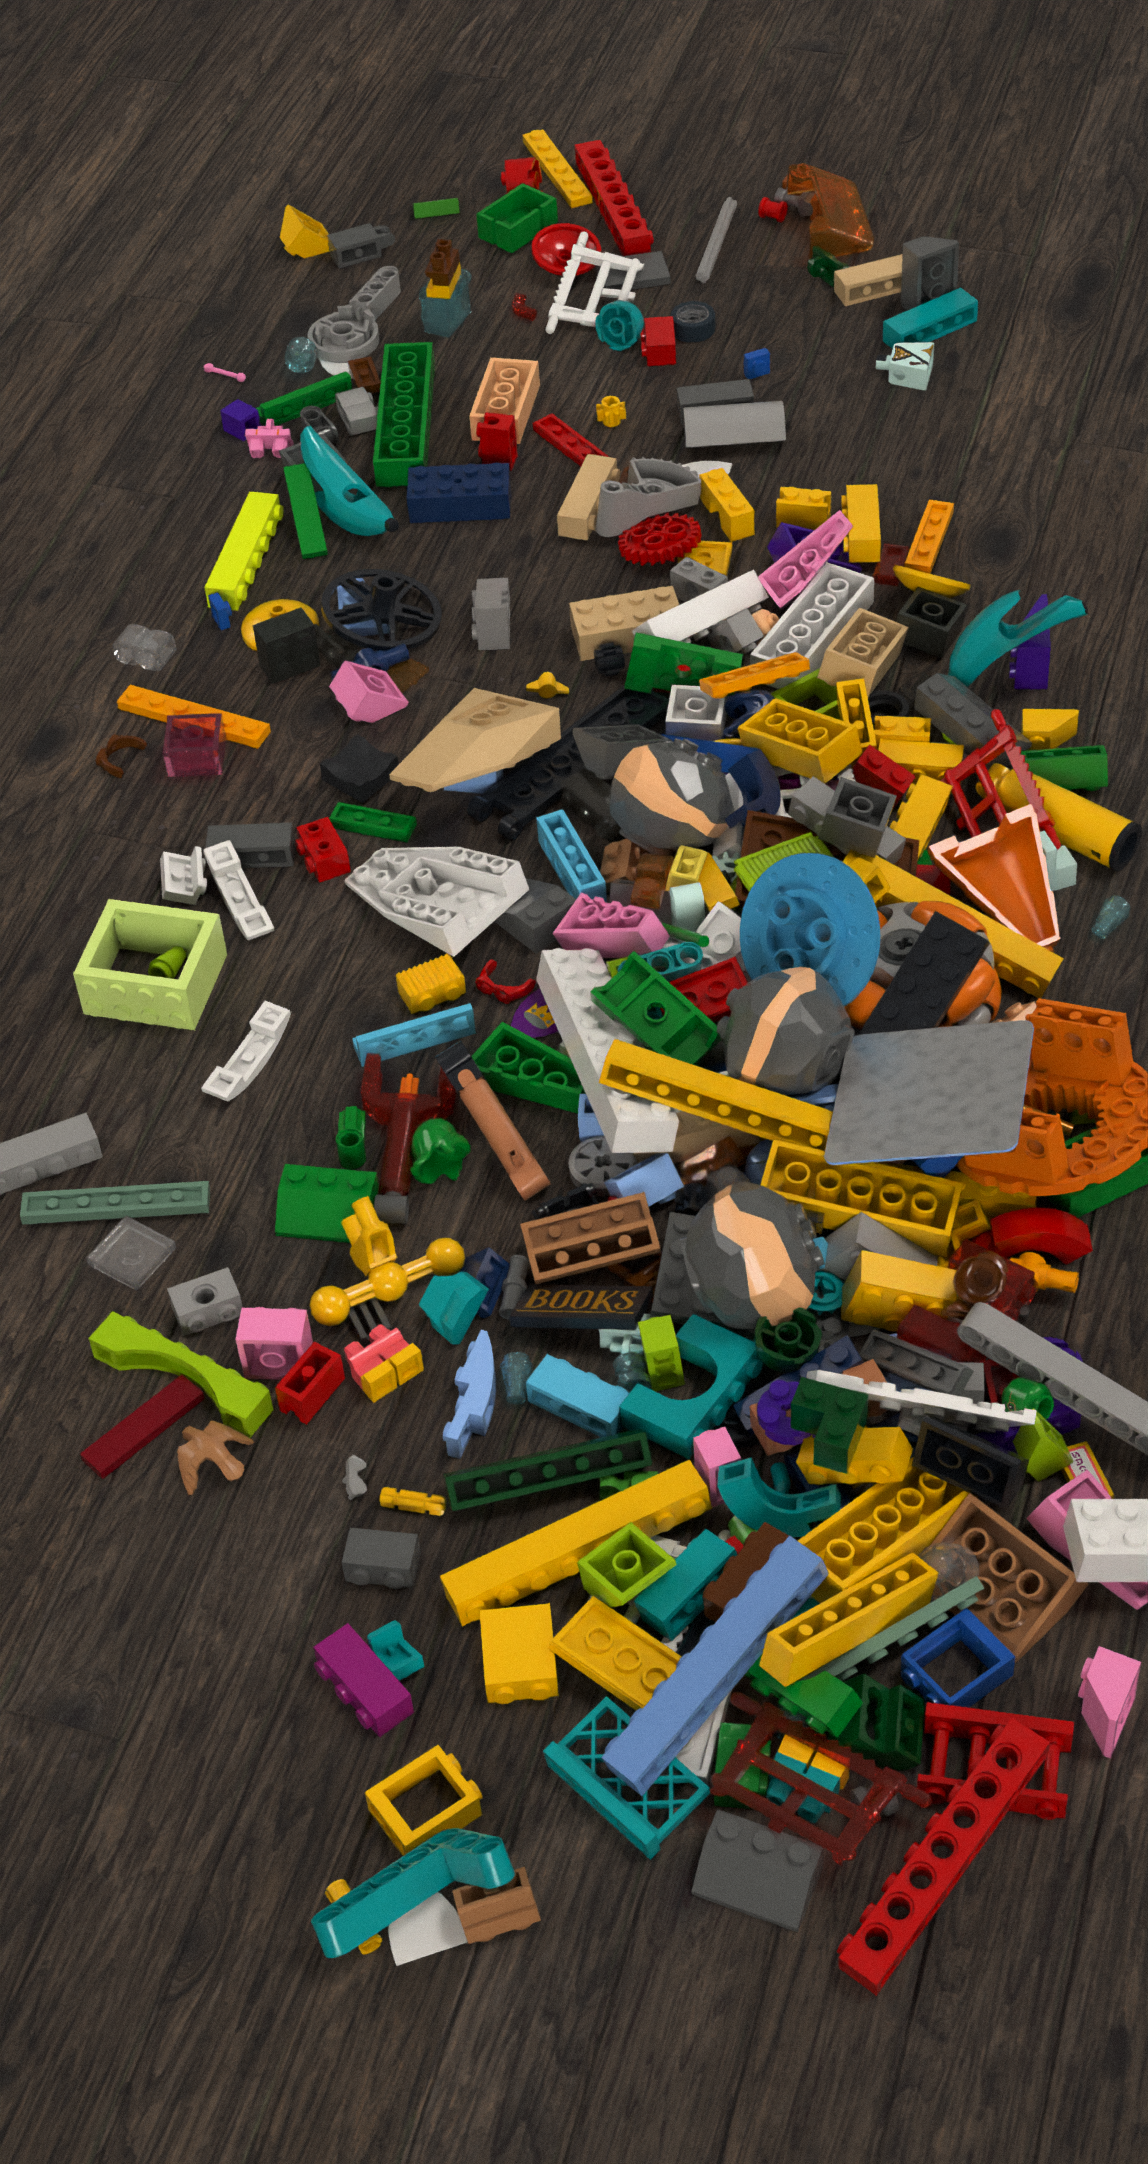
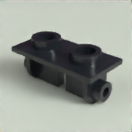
M584 1182L581 1186L568 1191L564 1197L559 1195L546 1202H539V1206L532 1210L531 1213L537 1220L599 1204L594 1197L597 1194L596 1189L592 1183L586 1184Z

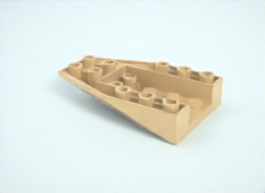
M474 688L389 774L390 780L401 782L404 786H416L423 788L426 792H434L453 784L501 769L514 767L517 762L532 757L534 753L541 749L549 748L551 744L561 739L559 708Z

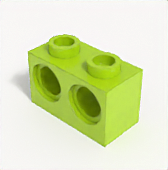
M671 1316L652 1317L638 1322L652 1390L660 1391L685 1385L679 1346Z

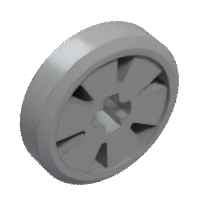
M596 1136L584 1140L573 1149L569 1157V1174L576 1187L581 1186L584 1182L586 1184L592 1183L597 1192L594 1196H610L604 1182L637 1164V1160L633 1153H612L605 1136Z

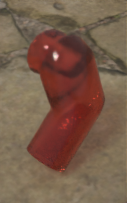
M516 293L514 300L511 302L513 312L517 316L534 321L537 316V310L526 305V295Z

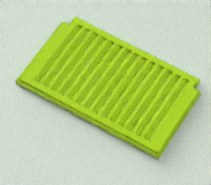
M809 832L734 860L736 865L734 871L750 892L761 874L785 857L800 853H818L831 857L834 856L824 842L818 839L819 836L814 837Z

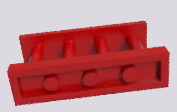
M927 1702L924 1733L934 1735L930 1775L918 1774L916 1798L924 1799L932 1804H942L946 1802L949 1793L958 1782L962 1785L965 1783L966 1780L945 1777L949 1738L956 1737L971 1741L969 1768L979 1753L983 1756L985 1755L986 1743L989 1742L995 1729L1000 1724L1005 1727L1013 1717L1050 1742L1048 1756L1044 1760L1041 1790L1025 1788L1009 1811L1033 1814L1047 1820L1055 1818L1065 1819L1068 1794L1056 1793L1059 1756L1061 1752L1071 1753L1074 1722ZM1007 1758L1006 1769H1011L1016 1763L1012 1759ZM985 1786L979 1787L975 1791L979 1797L985 1799L995 1795L991 1788Z

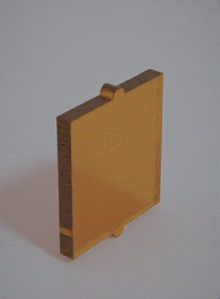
M410 658L409 660L392 665L386 672L401 693H403L412 685H416L417 681L429 672V667Z

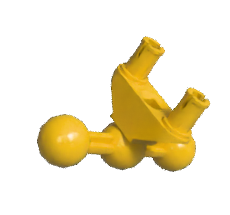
M369 1196L363 1197L352 1203L351 1206L355 1214L343 1219L341 1225L352 1246L349 1252L354 1264L364 1273L365 1277L368 1276V1280L344 1290L336 1286L319 1288L314 1292L310 1300L311 1315L320 1324L326 1326L338 1325L346 1320L351 1307L376 1297L385 1302L395 1301L404 1295L408 1283L432 1273L437 1276H453L459 1273L464 1266V1249L458 1241L450 1238H440L430 1243L425 1256L402 1266L395 1263L397 1255L395 1253L392 1233L387 1223L379 1220Z

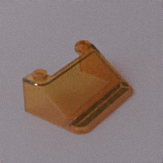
M805 163L789 165L787 194L815 190L823 216H817L809 226V259L813 257V246H819L826 252H831L835 257L870 250L874 245V236L856 184L852 180Z

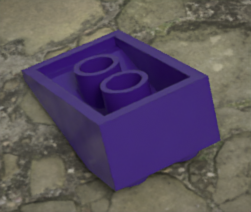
M781 522L767 546L773 561H778L814 530ZM843 541L827 561L828 563L858 573L862 571L859 562L849 563L848 552H843Z
M1047 594L1040 596L1024 620L1048 606ZM1050 629L1010 650V657H1014V662H1009V678H1014V689L1048 688L1051 651Z

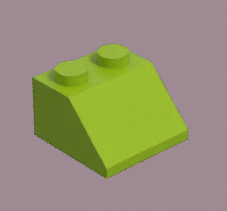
M632 1522L577 1562L583 1588L591 1596H595L609 1607L623 1606L677 1565L674 1558Z

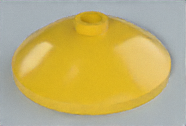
M898 565L893 567L897 578L905 587L914 592L917 587H921L942 596L953 598L966 593L971 587L967 583Z
M277 599L268 601L255 607L246 615L241 625L242 638L247 646L257 651L253 625L301 607L315 625L317 636L320 629L318 615L310 606L296 600Z

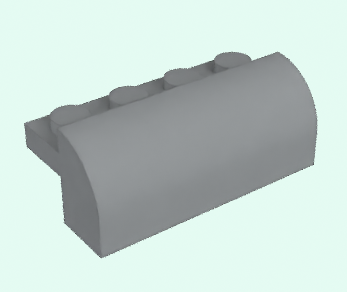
M783 401L683 408L685 448L786 440Z

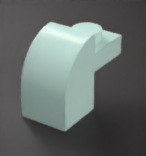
M1041 831L1040 838L1043 854L1046 857L1050 890L1054 891L1076 885V861L1065 845L1057 850L1047 833Z

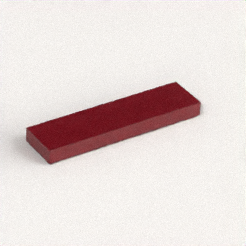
M181 1374L81 1452L82 1461L104 1479L205 1399L203 1392Z

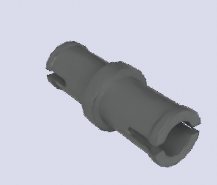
M513 1255L510 1257L507 1278L502 1282L501 1288L504 1293L499 1315L510 1320V1314L528 1286L526 1277L530 1261L523 1255Z

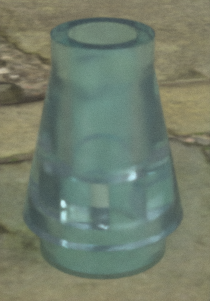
M1116 895L1105 899L1096 922L1091 928L1094 935L1101 939L1107 938L1114 929L1129 917L1131 909L1129 903Z
M513 1352L506 1354L504 1361L500 1364L506 1390V1401L511 1404H522L526 1402V1381L531 1376L533 1364L530 1362V1357L525 1353Z

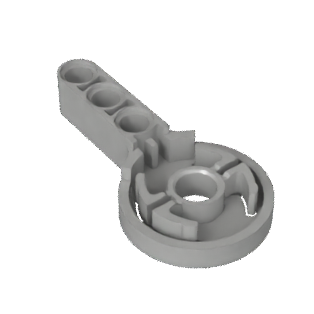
M384 266L380 268L349 301V305L337 306L338 312L324 316L312 324L308 331V342L310 351L314 356L316 353L317 358L328 362L347 363L350 360L364 358L377 348L380 339L378 325L375 320L401 292L399 272L396 267Z

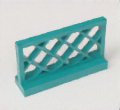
M606 1696L558 1744L552 1741L543 1750L550 1769L651 1860L661 1850L659 1844L711 1793L709 1786L675 1757L669 1764V1775L659 1776L653 1783L669 1784V1800L648 1801V1790L643 1795V1801L627 1802L623 1799L622 1786H628L619 1777L601 1779L597 1775V1763L604 1762L601 1758L604 1754H597V1739L620 1736L625 1730L622 1729V1723L628 1727L631 1718ZM607 1711L617 1718L616 1730H597V1720ZM591 1739V1755H575L569 1748L577 1740ZM585 1763H591V1769ZM674 1770H676L680 1775H674ZM675 1783H690L697 1789L689 1799L674 1800ZM610 1786H617V1792ZM669 1808V1819L659 1829L648 1821V1809ZM637 1810H643V1816Z

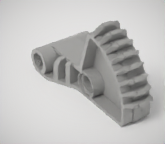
M632 457L627 483L623 482L621 484L617 481L609 480L601 484L595 531L604 537L621 535L624 530H630L631 527L647 517L697 505L701 495V479L698 477L697 471H690V467H683L681 463L675 464L672 460L664 461L662 458L658 460L653 457L651 459H645L644 457L636 459Z

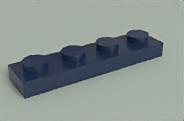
M846 1335L817 1353L811 1362L803 1364L799 1370L781 1375L734 1404L733 1407L747 1432L753 1436L755 1433L751 1427L749 1406L758 1403L763 1393L769 1390L771 1383L776 1380L800 1382L801 1377L806 1378L807 1372L814 1370L843 1374V1371L861 1365L864 1361L851 1339Z

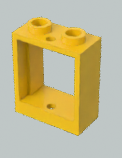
M439 1745L365 1792L368 1810L402 1856L437 1833L451 1828L462 1829L482 1816L480 1800L483 1797L478 1786L471 1779L469 1781L465 1780L461 1775L462 1769L457 1759L451 1753L446 1755ZM440 1770L462 1799L412 1831L391 1804V1801Z

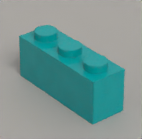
M705 1529L675 1559L677 1565L642 1590L634 1600L642 1621L672 1642L704 1609L702 1595L706 1586L711 1581L716 1582L723 1573L724 1566L730 1557L738 1555L736 1549Z

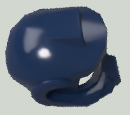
M748 690L743 692L737 691L736 694L727 697L724 702L725 712L737 720L731 726L724 729L721 739H740L738 727L775 699L774 696L764 690Z

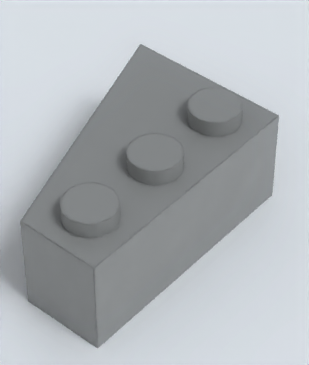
M508 578L477 579L476 590H472L473 606H475L472 607L473 623H476L472 624V639L478 640V650L510 649Z
M860 1212L824 1238L828 1243L825 1268L820 1269V1271L830 1272L838 1278L846 1280L861 1250L937 1266L938 1257Z

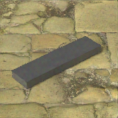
M875 1329L871 1331L859 1353L864 1362L874 1359L878 1368L934 1392L961 1396L974 1372L966 1365Z

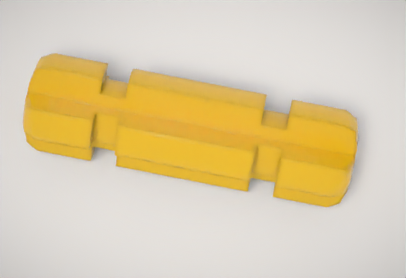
M384 1487L381 1490L379 1500L382 1507L394 1509L396 1505L399 1510L426 1513L427 1510L429 1514L442 1516L446 1509V1497L432 1494L431 1497H428V1493L403 1489L400 1492H396V1488Z

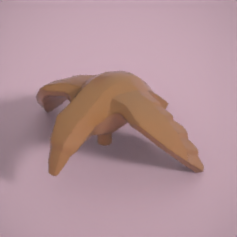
M210 1421L204 1430L191 1426L186 1427L182 1431V1437L185 1441L189 1442L179 1446L177 1453L179 1469L188 1495L194 1494V1491L197 1489V1471L200 1464L205 1460L212 1461L219 1466L227 1480L234 1481L241 1478L245 1470L244 1465L229 1453L225 1444L228 1441H237L242 1444L252 1445L254 1440L216 1421Z

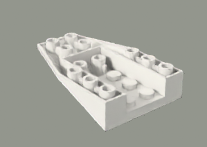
M462 847L381 848L374 852L372 857L364 864L355 868L353 873L344 880L349 888L384 917L453 957L529 891L519 861Z

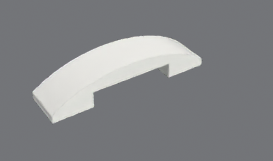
M228 840L203 849L222 898L247 940H251L274 931V926L264 906H260L241 868V861L231 841Z
M264 1001L249 1022L251 1026L249 1034L224 1068L219 1066L215 1068L202 1086V1091L228 1102L245 1090L263 1069L278 1045L289 1021L290 1010Z

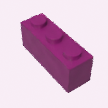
M348 1623L313 1647L316 1656L314 1667L324 1681L331 1680L335 1685L334 1690L337 1696L345 1705L350 1703L356 1709V1717L365 1729L371 1727L381 1737L414 1713L411 1694Z

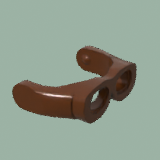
M113 734L107 743V747H103L98 752L95 760L96 765L102 767L111 775L121 778L124 775V771L120 767L108 762L109 756L125 747H136L144 750L147 747V743L145 740L135 736Z

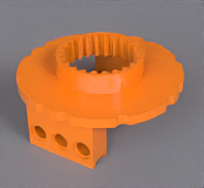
M1038 998L1036 1009L1032 1014H1027L1025 1017L1027 1021L1032 1022L1034 1033L1024 1104L1045 1113L1033 1111L1032 1108L1023 1109L1018 1144L1013 1150L1004 1153L964 1155L956 1164V1167L973 1181L985 1187L996 1186L1000 1189V1192L1009 1194L1025 1192L1029 1196H1051L1084 1190L1087 1185L1092 1183L1101 1184L1129 1169L1140 1160L1142 1150L1148 1148V1073L1133 1061L1126 1013ZM1063 1108H1066L1068 1113L1074 1110H1078L1079 1115L1088 1113V1118L1095 1119L1097 1129L1091 1130V1137H1083V1144L1073 1143L1072 1149L1065 1147L1060 1114H1058ZM1053 1109L1056 1112V1115L1046 1113H1048L1049 1110Z

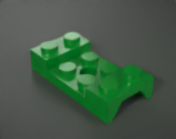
M636 632L624 688L651 694L652 687L671 691L672 685L700 686V679L741 668L743 654ZM687 665L691 670L684 672L679 670L677 666ZM735 692L728 693L727 697L734 695Z
M635 951L629 954L622 969L604 986L594 987L590 991L591 1001L609 1018L620 1022L650 1051L696 1065L722 1040L720 1034L717 1033V1025ZM653 1007H660L665 1011L664 1016L660 1019H652L647 1013Z

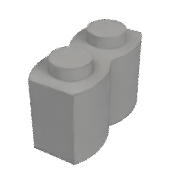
M364 387L335 394L338 413L350 436L376 429L378 406L374 407L373 397L370 392L367 393Z

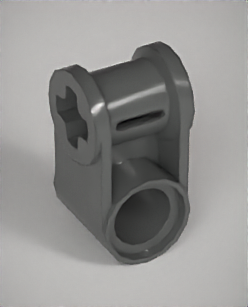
M308 406L301 410L302 431L305 427L311 426L319 436L324 434L333 444L339 442L335 425L329 421L319 407Z

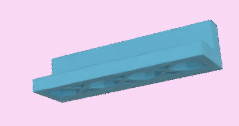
M471 1003L352 1038L361 1066H367L476 1034L473 1008Z

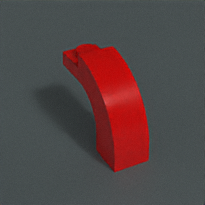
M1025 1208L1001 1214L990 1219L991 1230L972 1239L974 1256L976 1257L980 1253L992 1251L1006 1259L1019 1252L1036 1250L1048 1252L1067 1265L1093 1251L1088 1225L1070 1213L1051 1208Z

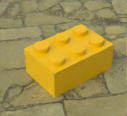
M861 1250L842 1286L841 1320L902 1333L943 1326L948 1316L944 1317L940 1313L957 1298L953 1284L954 1275L957 1270Z

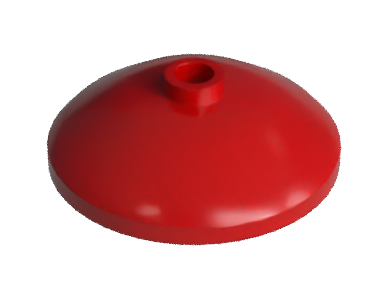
M559 223L540 230L532 241L531 251L534 260L541 268L552 274L563 276L562 273L566 272L564 267L568 266L567 261L571 260L573 244L577 243L581 232L585 231L588 233L585 248L601 252V244L598 238L588 229L575 224ZM580 262L575 276L590 271L596 265Z

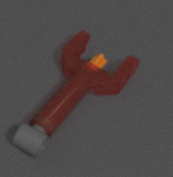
M367 1053L361 1086L362 1108L376 1122L388 1126L378 1195L375 1196L374 1209L379 1220L384 1221V1223L407 1224L412 1179L410 1168L413 1167L414 1163L411 1153L412 1137L421 1123L429 1119H446L454 1113L456 1090L441 1067L437 1097H431V1094H418L419 1078H413V1074H407V1077H402L399 1093L382 1092V1095H380L383 1080L380 1053Z

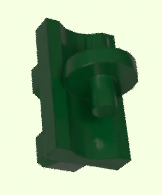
M813 246V257L808 260V273L813 277H820L830 286L834 287V271L849 268V266L838 261L831 252H826L819 246Z

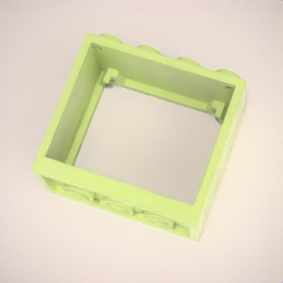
M108 899L73 973L83 1014L195 1030L227 957L220 916L215 913ZM173 946H180L185 950L186 958H188L178 980L110 970L120 949L163 954Z

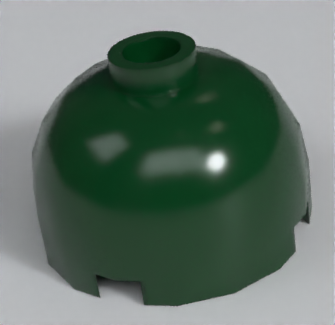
M801 1307L793 1310L792 1320L782 1322L777 1326H771L767 1316L760 1317L757 1320L754 1332V1342L757 1355L761 1361L772 1370L780 1373L799 1370L803 1364L811 1362L819 1352L822 1332L816 1324V1318Z

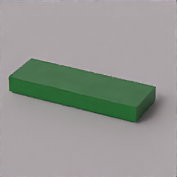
M341 802L337 803L329 818L335 829L406 843L417 825L415 816Z

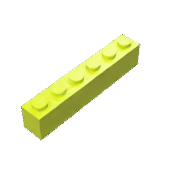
M249 492L204 587L208 608H210L208 595L217 592L223 601H228L231 610L238 611L242 601L246 600L247 589L254 582L257 568L261 567L263 554L269 549L271 537L275 536L278 521L283 518L284 509L280 505L278 494Z

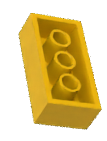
M777 698L773 699L738 727L742 746L761 749L770 764L810 779L814 776L824 784L863 753L856 725Z

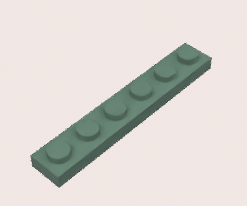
M209 1181L23 1192L20 1218L22 1224L209 1213L210 1185Z
M975 1576L801 1680L815 1677L824 1670L841 1681L858 1672L855 1665L866 1658L869 1664L876 1662L889 1654L885 1648L888 1645L897 1641L901 1647L919 1636L916 1629L927 1623L931 1629L948 1619L946 1611L957 1605L959 1610L962 1611L977 1602L978 1598L975 1594L984 1589L978 1577Z

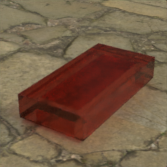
M884 543L880 554V562H877L873 573L874 583L898 586L900 580L895 575L893 567L894 565L905 567L910 547Z

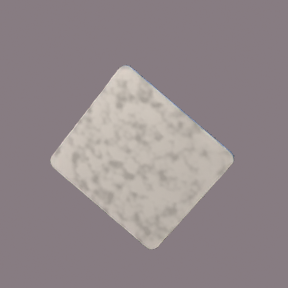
M1018 1020L854 1036L850 1049L845 1053L824 1153L825 1161L830 1165L1004 1153L1013 1150L1017 1146L1034 1033L1032 1022Z

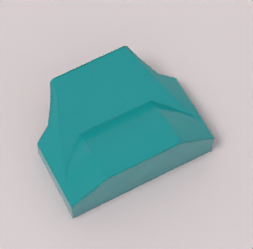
M459 1272L453 1276L434 1275L419 1302V1306L429 1317L432 1327L451 1344H460L489 1289L467 1272Z

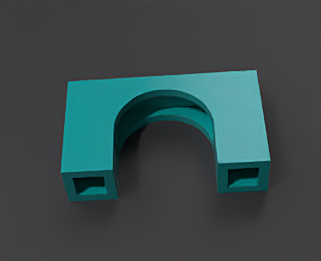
M692 1314L676 1334L680 1358L712 1373L716 1378L712 1387L696 1398L675 1400L637 1383L619 1406L622 1426L630 1431L642 1429L646 1432L647 1439L687 1459H690L694 1454L693 1437L699 1436L707 1430H712L716 1425H720L729 1407L734 1401L740 1400L746 1385L752 1378H756L760 1374L763 1367V1362L756 1352L755 1342L695 1314Z

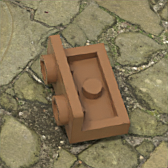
M627 838L605 846L600 873L606 882V893L610 892L611 882L615 879L644 882L647 861L649 859L647 850Z

